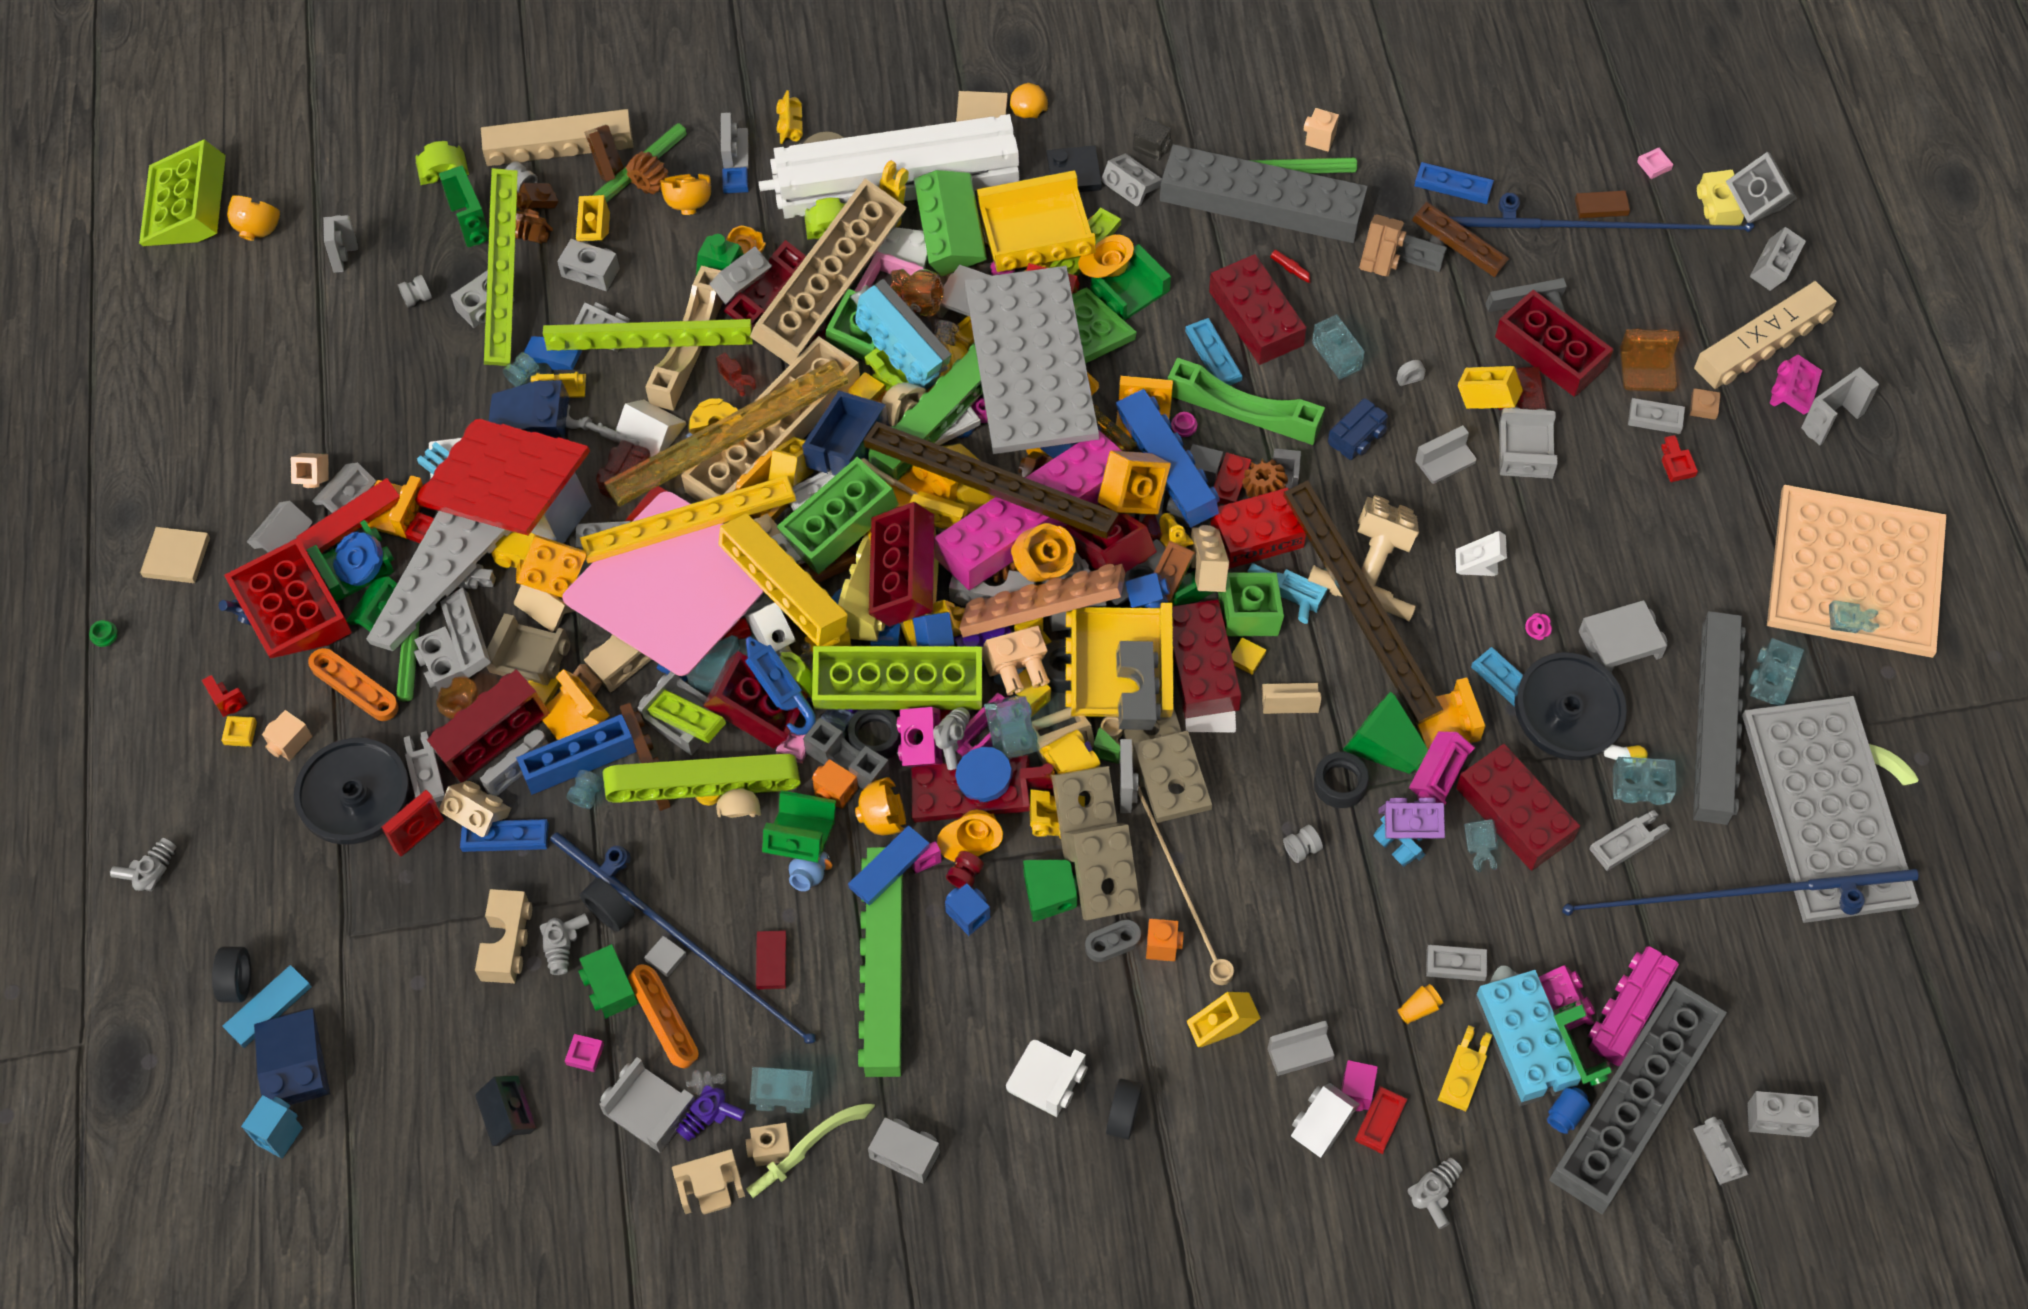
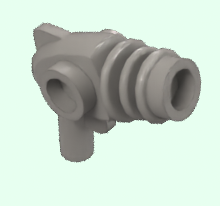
M962 707L953 710L933 730L936 745L944 751L948 770L957 769L958 762L955 751L958 750L957 741L963 738L966 725L969 723L970 714Z
M162 838L159 842H156L157 847L154 846L152 848L153 851H148L149 856L144 855L140 861L133 860L129 868L113 866L110 876L112 878L132 880V887L135 890L153 891L156 883L161 879L166 870L164 865H169L170 855L175 854L174 850L177 847L171 841Z
M585 913L565 923L559 918H552L548 923L540 925L543 935V950L552 975H562L568 972L570 941L577 939L575 930L589 924Z
M1452 1158L1443 1161L1442 1165H1439L1438 1168H1433L1432 1172H1427L1417 1184L1408 1189V1194L1412 1197L1411 1201L1414 1207L1419 1209L1427 1208L1439 1229L1450 1224L1442 1211L1448 1204V1199L1445 1196L1449 1192L1448 1188H1452V1183L1455 1182V1179L1459 1178V1174L1463 1171L1461 1166Z

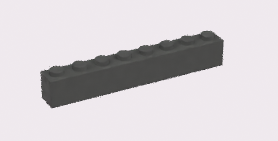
M1708 611L1702 624L1693 820L1728 825L1731 817L1737 815L1739 799L1734 797L1735 790L1738 789L1740 774L1735 773L1741 756V749L1736 748L1742 730V725L1737 723L1743 705L1742 699H1738V694L1742 690L1744 679L1743 675L1739 674V668L1742 667L1744 662V651L1740 650V643H1743L1745 638V627H1741V616Z

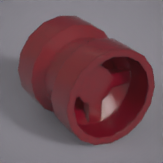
M960 851L955 858L956 864L949 869L946 879L959 889L966 883L972 888L975 883L974 877L981 872L984 863L974 854Z

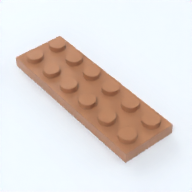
M1107 564L1096 571H1080L1072 577L1064 579L1053 578L1045 584L1037 586L1034 584L1026 585L1020 590L1010 593L1009 591H1002L994 597L987 599L975 598L966 604L959 627L963 637L1121 598L1125 578L1123 565L1114 566L1113 564Z

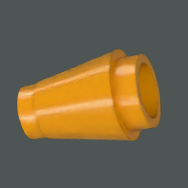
M1428 984L1425 987L1421 986L1397 1011L1403 1021L1409 1024L1438 1011V1007L1443 1004V1001L1434 987Z

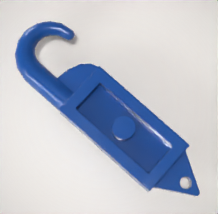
M748 637L746 639L748 659L745 662L776 707L786 711L798 707L806 720L804 727L798 728L788 723L787 727L796 735L807 734L816 723V716L802 695L801 688L771 645L766 646Z

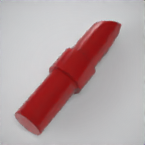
M1276 249L1272 252L1271 259L1283 266L1290 274H1294L1303 281L1310 283V273L1299 266V263L1289 259Z

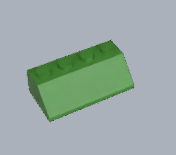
M935 170L914 178L929 264L942 277L953 273L959 265L969 267L987 260L971 174L967 172Z
M856 457L776 527L800 558L817 574H820L871 529V517L893 510L899 504L893 488L860 458Z

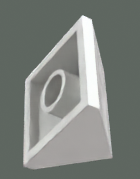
M646 400L625 403L616 431L628 439L638 440L639 447L635 451L658 462L687 423L669 412L650 404Z

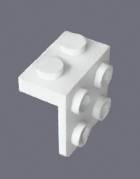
M1032 1040L1009 1078L1006 1089L1009 1093L1057 1117L1062 1107L1066 1109L1074 1093L1072 1089L1076 1082L1080 1083L1086 1074L1088 1067L1085 1066V1054L1074 1050L1071 1057L1038 1040Z

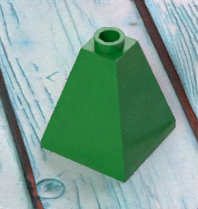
M1391 692L1374 708L1343 748L1347 753L1411 774L1414 770L1418 771L1428 752V748L1396 696Z

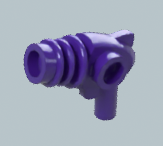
M706 1085L701 1095L689 1107L693 1115L686 1112V1116L690 1119L683 1118L685 1124L679 1123L676 1131L689 1142L692 1138H696L693 1134L694 1131L698 1134L700 1133L697 1129L698 1126L705 1130V1127L701 1124L702 1122L708 1126L714 1120L721 1124L726 1116L742 1122L746 1110L726 1103L723 1089H713Z

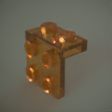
M1626 329L1620 347L1623 386L1626 390L1671 392L1676 389L1674 353L1679 342V331H1668L1666 329Z

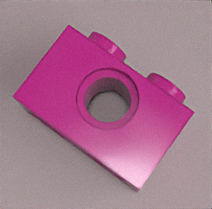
M934 707L900 709V716L897 718V729L901 733L898 756L900 761H902V766L918 767L943 764L942 749L936 745L933 736L934 727L938 726L941 722L940 709ZM921 730L924 738L917 745L914 741V735L917 731Z

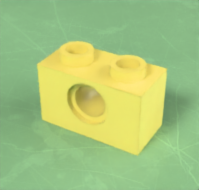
M1733 170L1703 173L1701 182L1697 185V196L1699 199H1702L1705 218L1709 219L1711 225H1740L1743 221L1744 215L1726 183L1728 179L1734 176Z

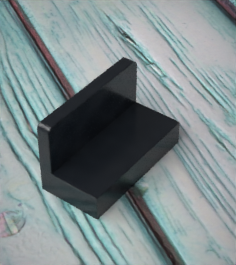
M494 1076L475 1094L492 1146H500L511 1135L531 1134L536 1129L518 1076Z

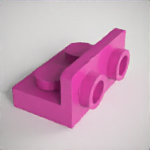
M1796 355L1789 360L1783 361L1778 367L1777 380L1771 390L1770 404L1775 407L1785 402L1804 415L1809 412L1813 404L1822 370L1800 355Z
M1563 965L1539 977L1552 1010L1580 999L1582 1000L1587 1016L1567 1023L1568 1030L1584 1023L1589 1026L1594 1024L1591 1015L1595 1014V1010L1589 998H1583L1580 991L1583 983L1576 971L1572 972Z

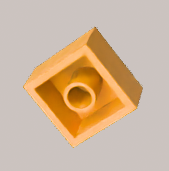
M1110 451L1098 503L1120 513L1158 514L1171 463L1152 453Z

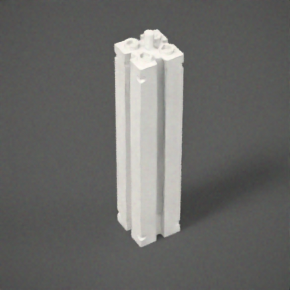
M1010 114L1000 115L998 118L992 116L792 145L789 148H774L775 159H770L772 174L777 175H772V180L759 181L760 191L775 189L778 209H783L784 219L793 218L796 215L804 216L805 210L807 208L810 210V208L814 207L819 199L840 198V202L846 204L865 178L879 187L883 169L890 160L897 164L893 179H896L895 177L900 169L905 168L909 171L904 201L917 199L914 178L935 170L970 173L975 191L981 188L1019 181L1017 166L1019 165V154L1016 139L1013 135Z

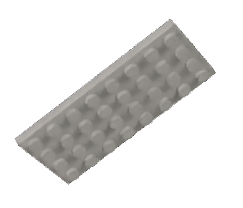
M1061 266L965 279V290L993 454L1098 440L1099 432L1067 267Z
M1854 696L1744 711L1742 717L1791 883L1817 878L1909 870ZM1912 881L1856 886L1864 895L1865 902L1862 910L1854 915L1845 914L1841 910V904H1839L1841 893L1839 888L1794 891L1803 923L1916 908L1919 904Z

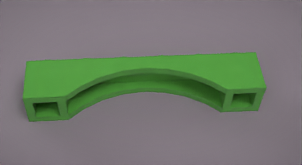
M1180 358L1176 359L1168 376V380H1173V398L1314 445L1321 429L1325 407L1301 399L1273 400L1250 395L1222 382L1203 366Z

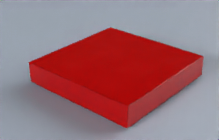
M425 790L385 823L382 829L393 850L401 857L440 825L444 818L433 796Z

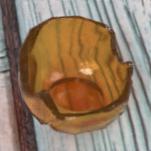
M455 677L448 688L441 687L436 700L439 712L453 719L458 711L467 708L475 702L479 696L475 682L468 677Z

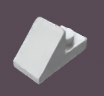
M1498 531L1456 549V573L1460 575H1498L1497 562L1507 559L1506 535Z

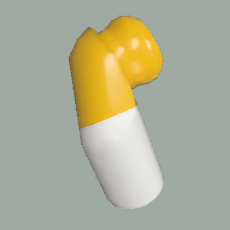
M1612 744L1604 751V756L1631 765H1642L1647 761L1648 753L1644 747L1639 745L1620 747Z

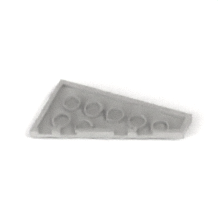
M438 511L366 640L371 645L394 651L416 629V623L426 613L430 615L437 608L435 604L444 595L448 596L477 567L476 563L486 553L490 554L496 548L495 543L503 535L508 536L512 531Z

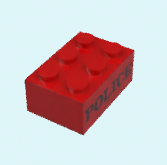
M1288 488L1218 507L1219 514L1211 517L1210 526L1219 529L1229 561L1228 569L1304 548L1306 534L1283 496L1284 491L1288 490Z

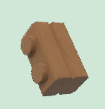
M1374 215L1359 267L1361 270L1389 276L1392 269H1397L1400 255L1396 254L1398 246H1403L1407 233L1402 231L1403 221Z

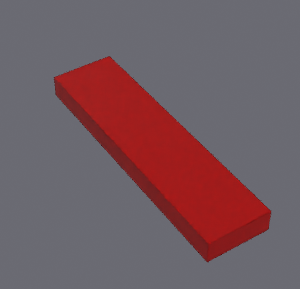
M386 478L296 537L300 539L306 552L307 549L317 545L320 552L323 553L347 535L361 528V521L365 520L369 523L395 506L400 499V495Z

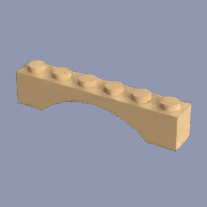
M705 266L700 267L692 285L683 321L716 319L723 300L709 284L721 270ZM703 346L671 347L664 359L654 367L645 386L650 404L674 411Z

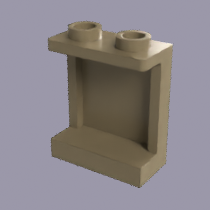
M504 613L487 648L491 663L486 667L490 673L501 676L512 673L517 669L527 681L548 686L551 678L555 679L559 673V665L563 656H566L569 652L570 640L562 628H558L556 633L520 625L515 616Z

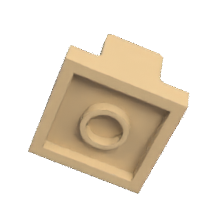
M732 1149L672 1167L685 1214L692 1213L687 1196L695 1193L696 1198H698L703 1214L730 1207L731 1200L727 1184L733 1181L739 1198L745 1197Z

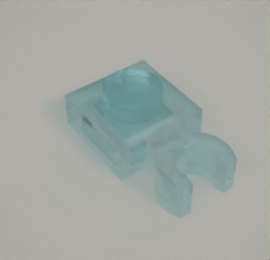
M1835 600L1829 604L1831 630L1857 633L1861 629L1866 632H1874L1879 628V624L1869 621V619H1873L1878 615L1877 610L1867 609L1865 612L1860 611V604Z
M1490 819L1464 824L1468 852L1470 854L1477 853L1473 860L1475 870L1481 872V863L1484 860H1489L1490 868L1496 870L1497 861L1490 852L1491 850L1498 849L1494 820Z

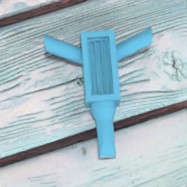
M1254 563L1251 564L1248 573H1277ZM1285 570L1283 574L1277 573L1280 596L1300 605L1298 619L1300 622L1308 624L1309 610L1317 613L1326 597L1327 588L1313 582H1308V579L1289 570Z

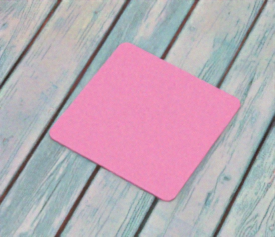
M662 492L633 521L690 505V503L672 492ZM722 523L593 562L564 592L563 601L570 608L674 674L684 676L689 674L764 591L718 545L720 525H723Z

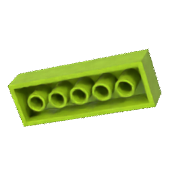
M813 646L814 709H913L934 707L940 710H955L958 707H962L966 710H981L982 647Z

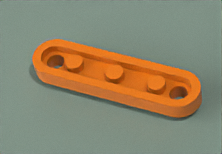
M321 648L310 655L308 664L313 674L379 721H387L397 714L399 706L394 695L330 649ZM328 663L327 667L321 668L323 664ZM383 707H389L387 710L381 711Z
M644 964L636 966L629 974V983L669 1060L680 1068L690 1067L698 1058V1049L660 977L650 966Z

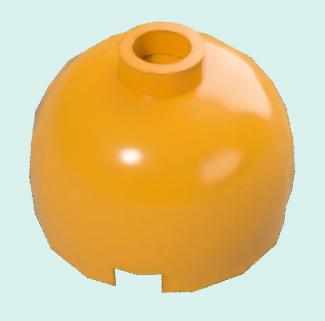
M691 174L667 177L665 181H660L663 198L670 207L681 210L683 215L697 213L696 209L703 207L710 198V176L698 174L699 179L691 177Z
M232 196L227 216L233 229L240 232L239 237L254 241L255 237L263 238L275 230L280 218V210L262 201L259 204L251 202L252 198Z
M889 777L868 784L861 792L859 806L855 808L859 823H864L869 831L877 835H892L900 833L905 829L901 827V825L906 824L900 794H893L891 787L896 785Z

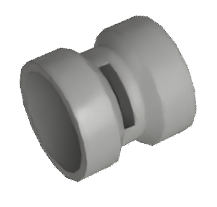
M518 161L512 162L505 169L518 171V193L523 183L538 182L537 176L531 171H526V167Z
M422 275L414 277L413 282L398 284L400 293L408 308L416 305V302L420 299L426 301L432 298Z
M1311 825L1301 828L1300 832L1296 835L1290 834L1283 838L1287 853L1296 863L1306 859L1307 854H1315L1323 849L1321 839Z

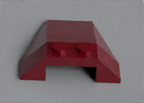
M785 240L770 257L768 262L771 268L743 293L739 292L724 312L735 320L751 319L753 330L755 324L806 256ZM839 304L827 318L825 323L816 333V335L808 344V346L818 336L826 340V329L832 317L834 316Z

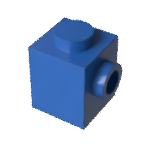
M1158 573L1125 581L1132 608H1160L1161 603H1168L1166 595L1170 594L1169 585L1166 578L1162 579Z
M949 612L913 618L917 646L954 645Z
M966 883L960 889H953L946 897V913L968 936L990 919V907L986 904L985 896L977 888L973 890Z

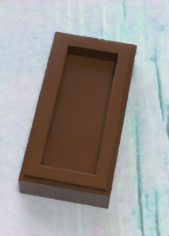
M1626 191L1576 193L1575 196L1579 219L1628 216L1630 212Z

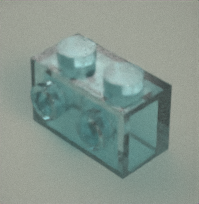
M1013 696L984 704L993 748L1002 751L1008 759L1038 751L1036 745L1037 734L1032 727L1030 717L1032 710L1026 696Z
M753 1067L750 1104H756V1110L774 1111L775 1105L786 1106V1112L804 1113V1107H811L814 1071Z

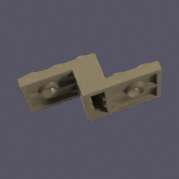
M1174 707L1171 718L1160 717V720H1156L1154 726L1158 728L1159 732L1155 735H1148L1144 730L1123 729L1124 739H1132V765L1135 774H1138L1139 787L1146 788L1156 823L1212 810V802L1188 730L1181 731ZM1172 784H1180L1183 786L1184 791L1180 794H1173L1168 788Z
M1109 766L1052 775L1064 860L1075 862L1083 919L1091 920L1141 910L1128 824L1117 823ZM1082 791H1087L1091 797L1090 803L1085 807H1082L1078 802V796ZM1107 878H1111L1114 883L1113 891L1109 894H1104L1101 889L1102 882Z

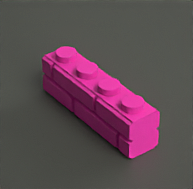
M1650 946L1646 947L1643 954L1636 952L1628 966L1633 971L1629 977L1623 975L1615 990L1620 993L1616 1000L1610 998L1605 1005L1602 1014L1606 1015V1018L1602 1024L1597 1021L1588 1035L1589 1038L1593 1039L1588 1048L1599 1056L1605 1057L1611 1063L1620 1066L1678 967V962L1666 955L1663 956L1661 952Z

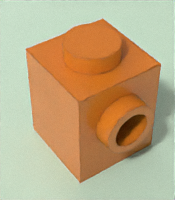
M830 759L824 766H819L812 777L815 795L821 798L836 800V806L840 809H843L858 790L857 776Z
M1149 919L1146 959L1175 961L1176 949H1182L1183 932L1178 931V921Z

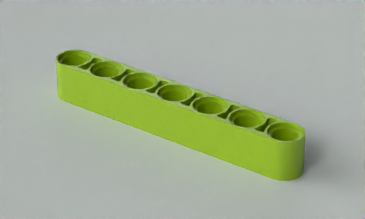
M792 754L613 765L607 767L602 772L606 800L613 803L719 796L732 789L739 788L753 793L788 791L800 785L797 760Z

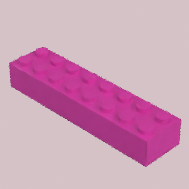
M1098 430V440L1077 443L1025 478L1098 505L1099 493L1110 451L1122 450ZM995 497L935 536L934 558L970 591L1014 561L1011 548L1022 532L1044 523H1051L1063 528L1068 524Z

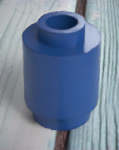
M1565 1088L1548 1111V1123L1554 1129L1564 1134H1567L1569 1130H1574L1590 1107L1587 1101L1588 1096L1578 1088Z

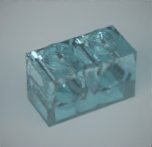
M1336 314L1315 324L1312 343L1340 380L1361 370L1365 351Z
M1773 638L1767 648L1762 646L1756 662L1761 663L1759 670L1754 668L1748 683L1753 685L1750 696L1777 706L1784 705L1789 696L1804 649Z
M1618 756L1613 767V799L1622 800L1626 803L1647 801L1655 805L1671 803L1676 793L1675 760ZM1625 779H1631L1635 784H1630ZM1654 781H1659L1664 786H1659L1655 784Z

